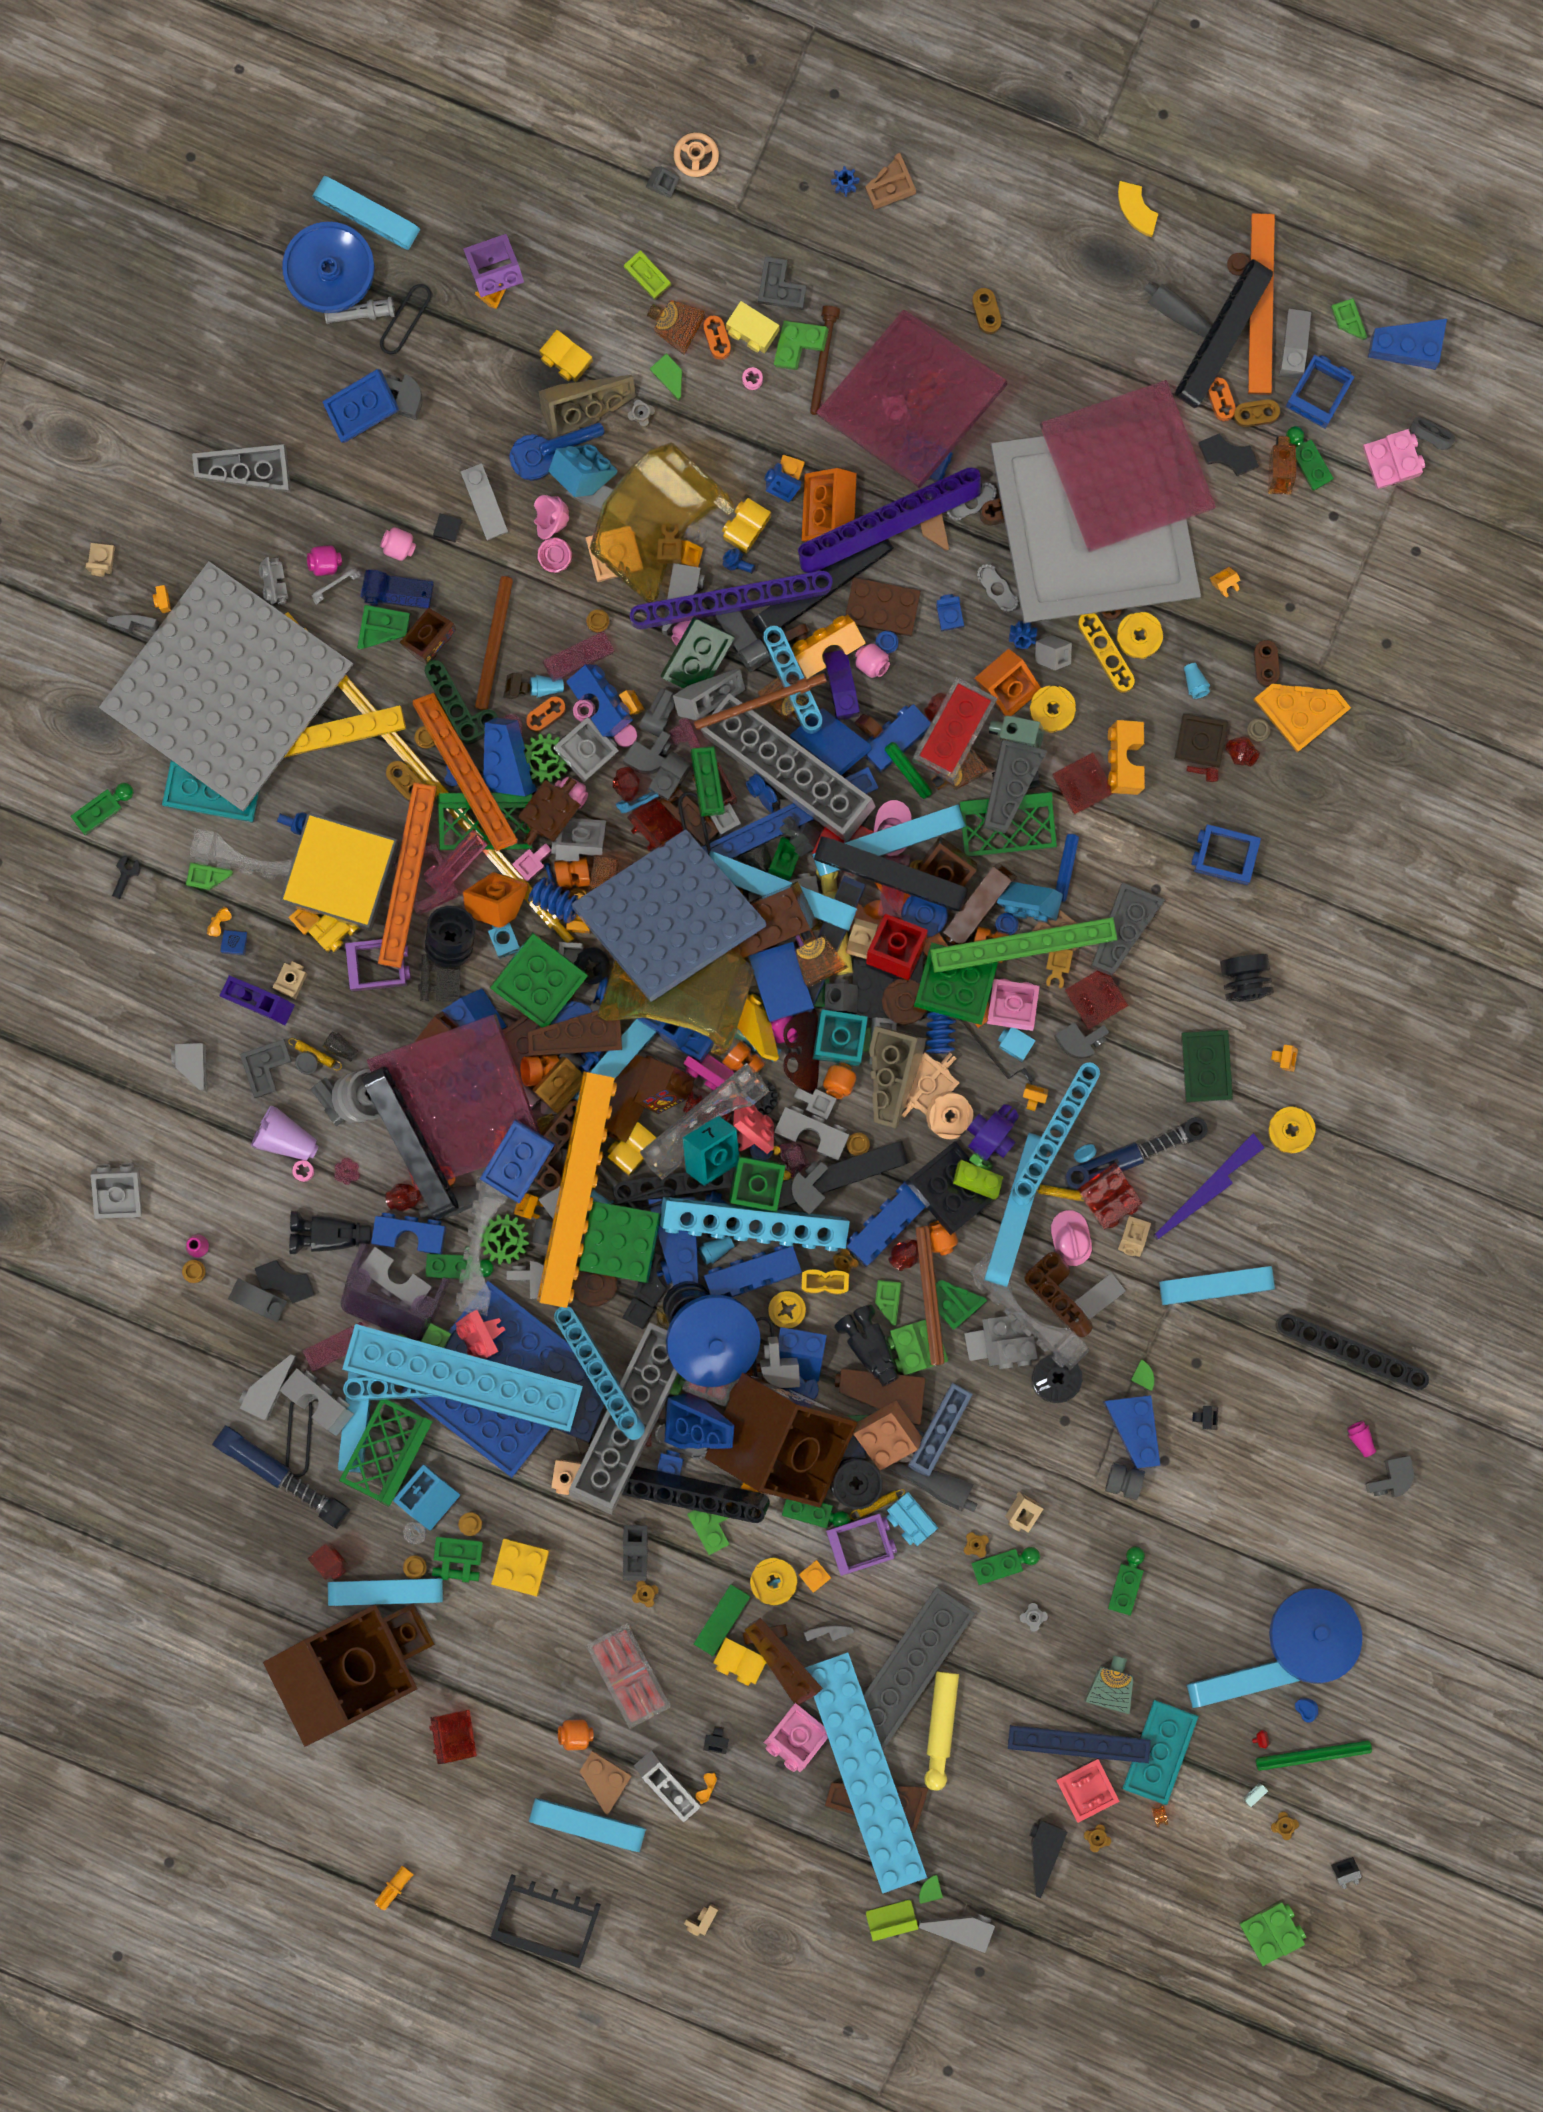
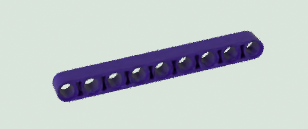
M976 468L963 469L803 543L798 548L801 570L806 573L821 570L978 497L982 492L979 470Z
M817 571L641 604L631 609L630 622L636 629H647L690 621L694 616L700 619L828 594L832 588V577L826 571ZM824 578L827 580L828 586L819 588L815 583L816 580ZM800 582L805 585L806 589L803 592H796L793 589V585ZM773 587H780L783 594L775 597L770 593V590ZM751 591H756L760 594V598L756 601H751L747 595ZM733 595L738 601L734 605H728L725 602V598ZM710 599L715 603V606L712 609H705L702 606L703 601ZM682 604H689L692 607V611L684 614L679 608ZM660 608H666L670 612L665 618H660L656 613ZM638 612H643L647 618L643 622H637L634 619V615Z

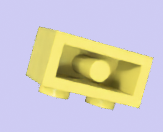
M740 301L726 323V330H728V334L736 340L741 338L747 342V346L757 353L760 350L765 354L779 332V325Z

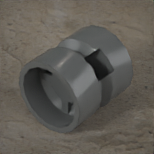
M1113 1462L1105 1491L1113 1494L1123 1492L1124 1497L1137 1500L1142 1488L1145 1471L1135 1468L1127 1471L1126 1466Z

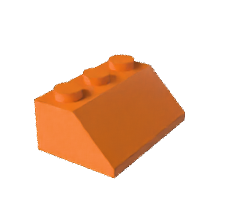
M834 468L805 474L802 542L814 539L855 519L857 473Z

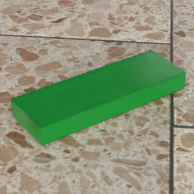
M715 747L692 748L690 752L701 816L723 815L725 809Z
M730 1584L694 1642V1645L709 1655L714 1656L751 1596Z

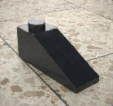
M1041 1819L1038 1824H1033L1029 1836L1033 1837L1031 1846L1035 1895L1038 1898L1042 1897L1068 1833L1065 1829Z

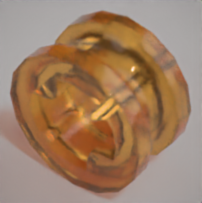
M1161 1804L1159 1808L1151 1807L1156 1827H1160L1161 1824L1168 1825L1164 1805Z

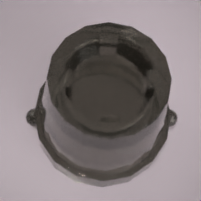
M767 844L740 856L742 863L744 862V864L768 873L772 862Z

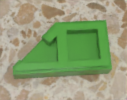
M1353 298L1331 306L1339 329L1362 340L1367 339V334Z
M666 353L650 368V371L679 401L681 399L682 369Z
M190 862L186 886L211 890L232 876L233 871Z
M878 1280L875 1304L889 1322L896 1326L901 1283Z

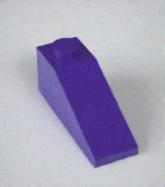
M842 650L824 653L836 718L838 720L859 717L860 711L848 655H845Z
M230 975L219 995L228 1001L286 1026L295 1006L280 996Z

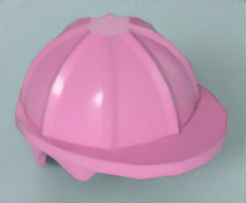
M542 495L536 499L534 507L537 511V518L534 520V523L537 524L538 536L544 540L567 526L569 510L560 497Z

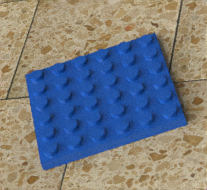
M489 1281L486 1282L455 1322L457 1323L475 1310H478L483 1322L498 1318L501 1320L497 1324V1328L504 1327L505 1331L493 1339L498 1352L487 1360L536 1374H541L550 1351L579 1362L568 1342ZM454 1323L448 1331L452 1336L445 1349L468 1355L467 1346L464 1340L458 1336L457 1326ZM405 1387L401 1392H406L408 1388ZM443 1397L410 1398L511 1478H513L551 1429L545 1425Z

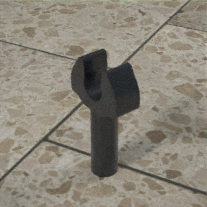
M127 856L118 861L116 867L120 870L121 875L112 894L113 897L121 899L129 878L139 876L141 868L138 860L135 861L133 868L130 870L126 869L129 859Z

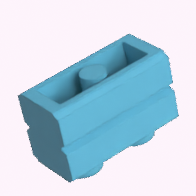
M909 1492L887 1509L889 1515L886 1518L894 1527L899 1525L903 1529L904 1533L901 1535L909 1545L914 1543L918 1546L938 1529L936 1524Z

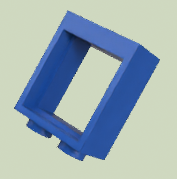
M1314 355L1291 395L1286 408L1326 429L1355 376L1351 375V371L1342 366L1338 368L1331 364V360L1327 357ZM1314 368L1344 384L1328 413L1298 397Z
M1207 824L1204 830L1200 829L1197 843L1201 845L1199 852L1195 851L1191 865L1195 866L1194 872L1248 886L1261 838ZM1210 834L1249 843L1241 874L1203 865Z

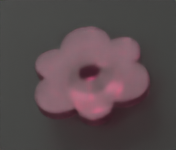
M350 1158L342 1159L341 1163L335 1165V1180L338 1182L343 1181L345 1185H349L351 1181H357L360 1177L357 1171L359 1165L352 1163Z

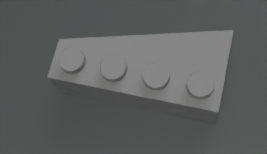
M284 444L192 454L194 477L199 480L291 493L287 450Z

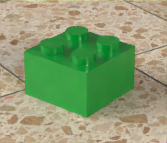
M738 1155L729 1198L730 1203L777 1212L785 1164Z

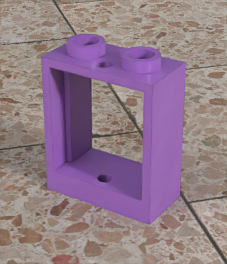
M507 234L463 249L481 297L524 283L519 264ZM510 259L511 263L482 274L478 273L477 269Z
M383 939L345 943L349 985L352 992L407 986V980L411 979L410 967L405 966V958H403L402 968H399L400 979L361 983L357 951L381 948ZM407 943L405 947L404 957H408Z
M879 1513L826 1530L841 1576L895 1559L893 1554L897 1553L893 1539L888 1540L886 1531L890 1530L886 1516L881 1518ZM876 1521L886 1555L848 1567L837 1533Z

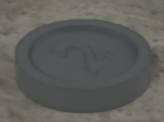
M304 1051L296 1057L295 1065L301 1073L309 1075L317 1070L319 1061L315 1054Z

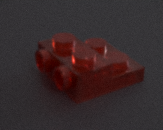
M1116 1163L1077 1189L1095 1220L1104 1230L1117 1226L1120 1218L1126 1214H1134L1138 1210V1206L1142 1204L1135 1190L1128 1183Z

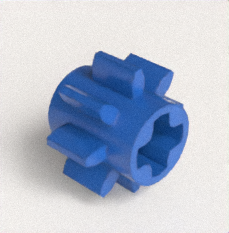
M843 166V170L840 172L834 171L837 179H832L831 185H837L835 189L836 194L842 192L847 197L848 192H856L854 184L859 183V178H854L855 169L849 171ZM847 178L848 184H843L842 179Z
M1018 621L1015 626H1010L1009 642H1014L1015 648L1028 649L1031 644H1036L1037 628H1032L1031 622L1024 623L1023 621Z

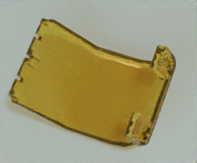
M671 442L650 449L631 466L603 502L590 544L591 553L602 563H605L606 567L616 576L621 577V580L634 592L637 591V594L647 603L654 602L659 596L668 564L658 563L657 561L658 539H665L662 535V525L666 524L667 532H673L675 524H678L680 534L677 539L684 540L695 524L709 511L720 508L727 515L735 510L733 501L720 485L674 443Z
M729 950L650 1002L615 960L610 974L611 978L608 980L604 999H602L597 1015L606 1021L650 1018L692 1029L708 1036L714 1042L711 1053L720 1056L730 1048L754 976V969L739 953Z

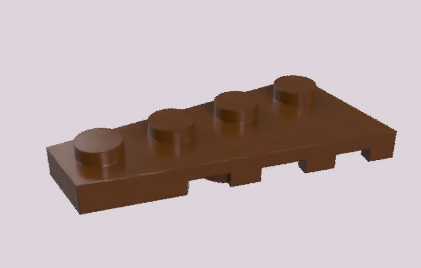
M619 1004L527 1032L529 1056L622 1050Z
M761 1618L750 1623L744 1629L794 1704L799 1705L823 1689Z
M831 1782L825 1806L855 1815L844 1783ZM895 1786L912 1833H916L929 1788Z

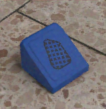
M224 930L220 952L222 954L245 955L247 932Z

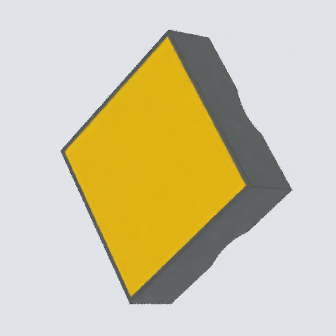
M308 813L280 902L286 906L313 914L327 915L340 922L372 931L381 903L383 886L390 874L399 846L398 840Z

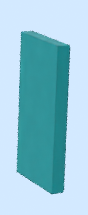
M171 760L162 806L253 823L259 792L243 812Z
M1153 1700L1140 1736L1141 1739H1151L1149 1764L1131 1762L1122 1789L1167 1805L1199 1716Z

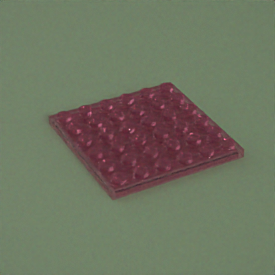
M903 310L816 413L822 420L920 489L1008 383L997 373L909 312Z
M1167 380L1041 422L1040 424L1089 553L1216 508Z
M496 1014L367 1059L371 1072L385 1066L391 1073L446 1180L486 1167L515 1119L541 1134ZM409 1172L415 1189L419 1190L411 1173Z

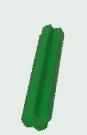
M894 742L889 743L885 747L886 753L919 796L926 799L932 794L931 788L898 745Z

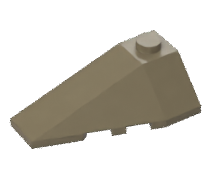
M632 375L561 384L538 391L541 411L552 439L582 429L590 423L595 424L600 420L599 417L608 411H615L636 397Z
M875 1026L869 1048L870 1057H872L871 1079H873L874 1087L872 1097L875 1123L892 1128L898 1127L922 1060L927 1038Z

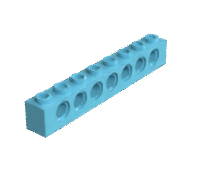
M663 1197L659 1224L668 1233L677 1234L679 1230L688 1231V1234L693 1236H702V1233H709L711 1237L724 1239L725 1235L734 1236V1239L738 1241H747L748 1238L757 1239L756 1242L770 1244L772 1240L779 1241V1244L783 1246H793V1243H799L804 1248L816 1249V1246H825V1250L838 1251L839 1248L846 1249L850 1221L845 1217L813 1213L809 1215L804 1212L778 1209L775 1212L742 1205ZM685 1212H690V1220L681 1222V1215ZM707 1215H713V1222L709 1225H704V1218ZM735 1217L737 1219L735 1226L731 1228L726 1227L727 1220ZM753 1220H759V1227L755 1230H749V1224ZM777 1222L782 1223V1229L777 1233H773L772 1226ZM804 1225V1232L801 1235H795L796 1227ZM821 1228H827L826 1236L818 1238V1231Z

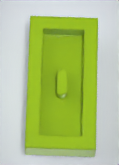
M641 250L624 264L627 272L654 300L671 286V282Z
M961 1160L957 1165L953 1184L995 1200L999 1196L1003 1176Z

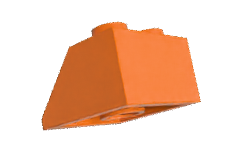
M1007 649L974 678L983 693L1004 716L1015 714L1041 689L1023 659L1010 649Z
M492 872L463 891L465 910L477 921L502 928L516 918L528 891V884Z

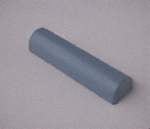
M951 1383L921 1440L918 1450L915 1451L908 1464L911 1469L924 1476H930L971 1399L972 1393Z

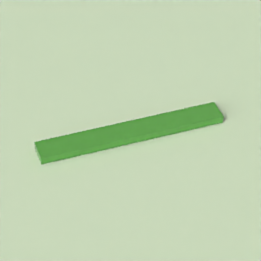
M1112 917L931 949L930 954L934 973L1117 941V935Z

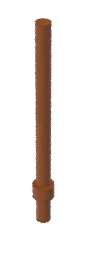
M823 673L806 679V677L797 680L796 684L694 721L695 727L698 730L801 692V694L808 692L810 688L827 682L826 676Z

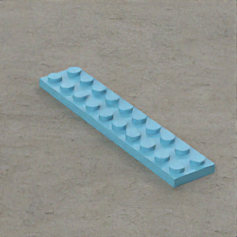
M358 1324L354 1326L342 1368L344 1371L567 1432L571 1431L583 1387Z
M847 1652L804 1667L823 1688L814 1696L882 1893L927 1878L849 1653Z

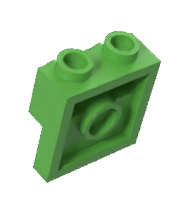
M926 1320L890 1331L891 1336H888L887 1340L890 1349L896 1350L898 1358L894 1359L898 1373L903 1371L905 1376L936 1366L931 1365ZM943 1345L944 1361L948 1362L946 1351Z
M1281 1901L1239 1923L1262 1966L1283 1955L1286 1956L1305 1945L1303 1939L1306 1938V1935L1300 1925L1295 1927L1291 1919L1295 1917L1289 1904L1283 1905Z

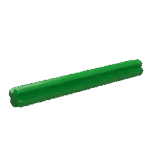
M1367 1740L1256 1758L1257 1770L1262 1771L1372 1753L1371 1742Z

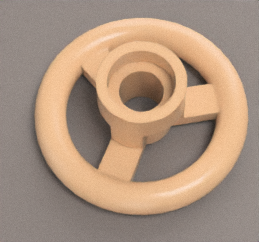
M690 133L683 136L674 148L676 166L682 173L691 177H701L709 174L715 168L719 159L716 143L712 138L703 133ZM698 139L706 142L708 145L704 146L700 142H692L689 145L686 143L690 140ZM681 150L687 153L689 159L692 160V170L682 163L680 157ZM694 151H699L700 155L694 156L692 155V153ZM712 151V159L709 165L699 170V161L703 159L705 154Z

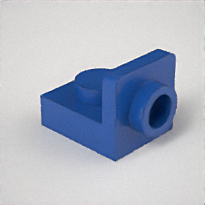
M777 462L774 468H770L765 475L766 491L790 503L801 488V481L781 472L782 464Z
M953 594L941 596L940 600L936 602L941 632L964 627L959 596L954 597Z
M667 1450L666 1454L661 1453L657 1471L680 1475L684 1459L679 1458L680 1453Z

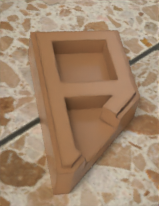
M942 513L920 523L924 538L934 542L945 551L949 550Z

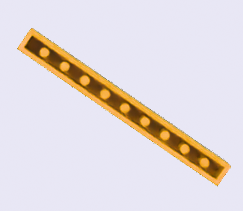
M586 1071L583 1073L537 1296L539 1303L567 1308L568 1303L573 1301L574 1289H571L572 1282L578 1277L579 1266H576L577 1258L582 1256L584 1244L581 1243L582 1234H586L588 1229V1220H585L587 1211H591L593 1198L590 1195L592 1188H595L597 1185L598 1175L595 1174L596 1166L600 1165L603 1152L600 1151L601 1142L606 1140L607 1129L604 1128L606 1119H610L612 1106L609 1105L611 1096L614 1097L617 1087L614 1077Z

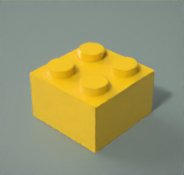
M504 1538L491 1585L537 1597L550 1550Z

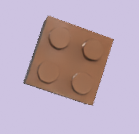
M897 1401L858 1421L854 1431V1436L879 1471L917 1451L922 1440V1436Z

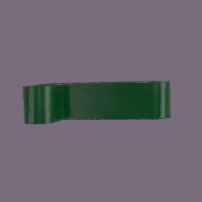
M438 660L428 662L425 666V675L461 741L465 744H473L485 738L483 720L488 716L498 718L497 714L493 710L486 709L471 716L442 662ZM433 668L440 670L439 674L443 681L438 682L432 672ZM449 687L453 690L452 695L449 697H442L440 695L443 688ZM456 707L464 710L462 716L458 718L451 715L452 710ZM467 727L475 730L473 736L469 738L462 735L463 730Z

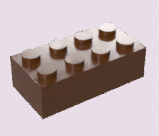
M798 881L749 902L765 920L766 927L726 952L725 956L729 964L811 930L817 924Z

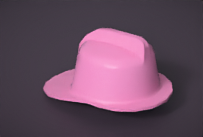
M890 800L884 803L878 809L874 833L910 821L911 813L909 808L898 800ZM906 847L886 855L896 856L902 853Z
M1073 1210L1059 1213L1053 1219L1051 1225L1055 1252L1060 1254L1069 1266L1083 1264L1092 1252L1087 1222L1080 1213Z

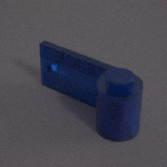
M365 570L361 598L368 605L377 606L379 602L427 609L428 607L430 608L434 582L389 576L387 573L377 570Z

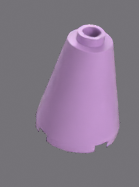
M272 1105L264 1115L259 1130L256 1131L251 1146L255 1149L306 1161L309 1157L313 1159L319 1147L316 1145L317 1140Z

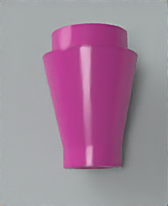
M199 1234L192 1235L186 1242V1251L192 1257H202L209 1249L208 1240ZM194 1241L198 1242V1247L196 1249H192V1243Z
M1359 1421L1347 1428L1349 1432L1348 1437L1364 1457L1371 1456L1376 1452L1369 1425H1366L1364 1421Z

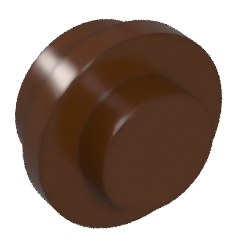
M1243 253L1232 254L1227 261L1228 271L1235 276H1240L1248 264L1249 258Z

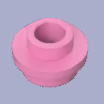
M588 699L579 700L573 707V714L580 722L587 717L591 720V717L596 714V707ZM586 707L589 709V713L582 715L580 710Z

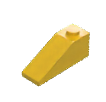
M741 992L737 997L740 1006L738 1018H735L733 1023L763 1058L777 1061L779 1055L771 1022H769L765 1007L762 1004L763 1000L756 994L752 993L750 995Z

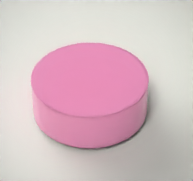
M628 724L614 736L615 742L623 748L631 747L634 741L637 740L635 728Z

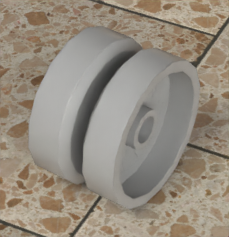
M374 1069L355 1071L341 1076L335 1082L332 1090L334 1109L342 1119L349 1123H362L381 1117L362 1079L363 1076L374 1071Z

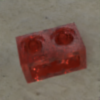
M330 1542L325 1543L307 1558L325 1580L331 1578L333 1581L337 1580L346 1572L344 1567L348 1565L346 1560Z

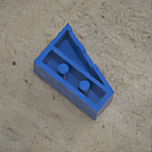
M1447 319L1375 328L1371 336L1368 358L1435 370L1440 362Z
M494 718L485 722L483 780L490 792L527 796L536 791L529 772L531 770L530 764L527 763L523 749H525L518 720Z
M1151 1395L1103 1401L1134 1468L1160 1466Z

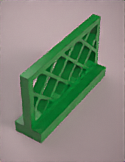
M1052 792L1025 794L1018 809L1024 811L1028 816L1020 826L1012 820L1011 823L1017 827V830L1010 838L998 832L1008 840L1002 848L998 849L989 844L997 831H994L987 841L976 833L984 823L985 817L983 818L980 813H986L989 798L959 801L965 825V815L976 814L982 819L974 831L967 825L962 828L964 853L967 856L1057 847ZM1048 806V817L1041 823L1033 816V813L1038 807ZM1027 808H1034L1030 813L1025 810ZM1030 817L1041 825L1033 836L1022 828ZM1048 821H1049L1050 829L1045 826V824H1046ZM1042 828L1050 832L1051 843L1041 844L1035 839ZM967 829L972 832L969 837L967 836ZM1020 830L1030 837L1024 846H1018L1012 841ZM975 835L984 844L979 851L969 852L968 842ZM1032 840L1037 843L1036 845H1029ZM1011 843L1015 847H1007V845ZM986 845H988L991 848L989 850H983L986 847Z
M439 793L437 795L439 850H495L487 835L485 836L476 827L479 821L473 824L464 815L472 808L463 793ZM491 793L500 810L505 814V818L508 817L517 826L513 833L520 829L527 835L531 830L526 824L525 830L522 827L525 822L522 821L519 824L510 814L516 808H525L532 798V793L527 796ZM504 808L512 809L509 812H507ZM443 809H453L459 817L450 824L444 819ZM458 809L466 810L463 813H461ZM460 818L464 819L471 826L463 836L453 827ZM451 829L460 839L455 845H444V835ZM473 829L483 838L477 845H471L465 839ZM461 841H463L466 845H458V844H459ZM484 841H486L489 845H481V844H482ZM516 843L501 850H531L532 844L529 846L528 844Z
M387 1399L380 1400L339 1481L389 1507L433 1421L425 1417L423 1418ZM383 1404L393 1409L394 1418L382 1421L380 1410ZM397 1411L403 1413L404 1415L398 1416ZM377 1416H378L379 1423L374 1424V1422H375V1420H376V1418H377ZM409 1416L416 1420L413 1429L403 1432L399 1419ZM396 1420L400 1433L387 1437L384 1424ZM380 1425L384 1438L372 1442L369 1431L371 1428ZM410 1433V1435H409V1437H408V1439H407V1441H406L405 1434ZM401 1436L404 1447L402 1450L393 1453L389 1440ZM366 1437H367L369 1443L363 1445V1443H364V1441H365V1439H366ZM386 1441L390 1454L377 1458L373 1445ZM370 1446L374 1459L361 1463L358 1455L360 1449ZM400 1454L395 1461L394 1455ZM391 1457L393 1463L392 1470L382 1474L378 1461ZM355 1459H357L358 1464L352 1466ZM375 1462L379 1475L366 1479L362 1466ZM359 1467L363 1478L362 1481L353 1483L346 1479L349 1470ZM389 1475L385 1482L383 1476ZM377 1478L381 1479L383 1488L379 1495L370 1491L368 1481ZM364 1483L366 1489L359 1486V1484Z

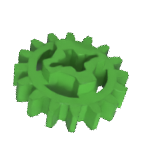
M539 734V740L537 741L534 738H530L532 744L524 745L527 750L524 754L527 763L530 764L531 780L534 781L538 777L540 778V784L545 779H548L549 783L553 784L554 777L561 780L560 773L567 774L568 771L564 766L568 764L561 756L555 755L552 752V746L560 742V738L557 737L555 740H552L551 734L547 735V739H543L542 734ZM543 745V748L537 752L533 751L536 747ZM545 754H548L551 760H547L546 764H543L540 757L544 758ZM530 761L538 764L539 772L532 767ZM554 766L558 767L555 771L548 773Z
M509 1214L503 1220L500 1215H497V1221L495 1222L492 1219H488L489 1227L482 1226L486 1232L485 1234H479V1237L484 1239V1242H481L479 1246L486 1247L483 1254H491L490 1261L493 1262L498 1258L499 1265H502L504 1260L508 1264H512L511 1258L514 1257L519 1261L520 1257L518 1254L520 1252L526 1254L523 1246L529 1245L530 1242L524 1240V1237L529 1236V1233L522 1231L525 1228V1224L517 1225L519 1220L517 1217L510 1221ZM501 1225V1230L495 1234L491 1233L496 1226ZM511 1225L518 1231L519 1237L513 1236ZM506 1230V1236L510 1238V1242H506L505 1246H502V1242L498 1241V1238L503 1237ZM489 1242L496 1244L498 1247L497 1253L491 1249ZM518 1246L514 1252L506 1255L509 1248Z

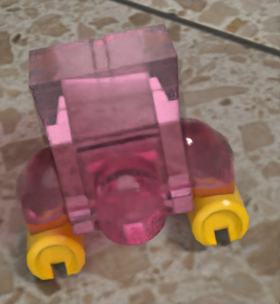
M783 1143L774 1146L773 1154L775 1156L780 1154L782 1161L786 1162L784 1180H789L796 1171L801 1172L803 1168L809 1166L801 1143L797 1145Z

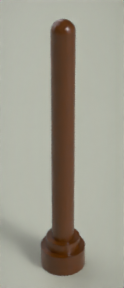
M834 306L822 307L821 316L825 322L824 326L829 331L825 349L819 353L810 407L812 415L819 413L833 325L840 316L841 309Z

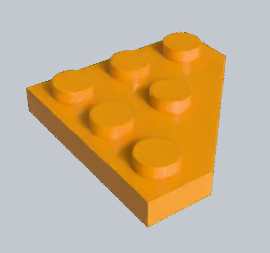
M1271 684L1253 699L1296 752H1299L1351 709L1337 690L1314 689L1301 686Z

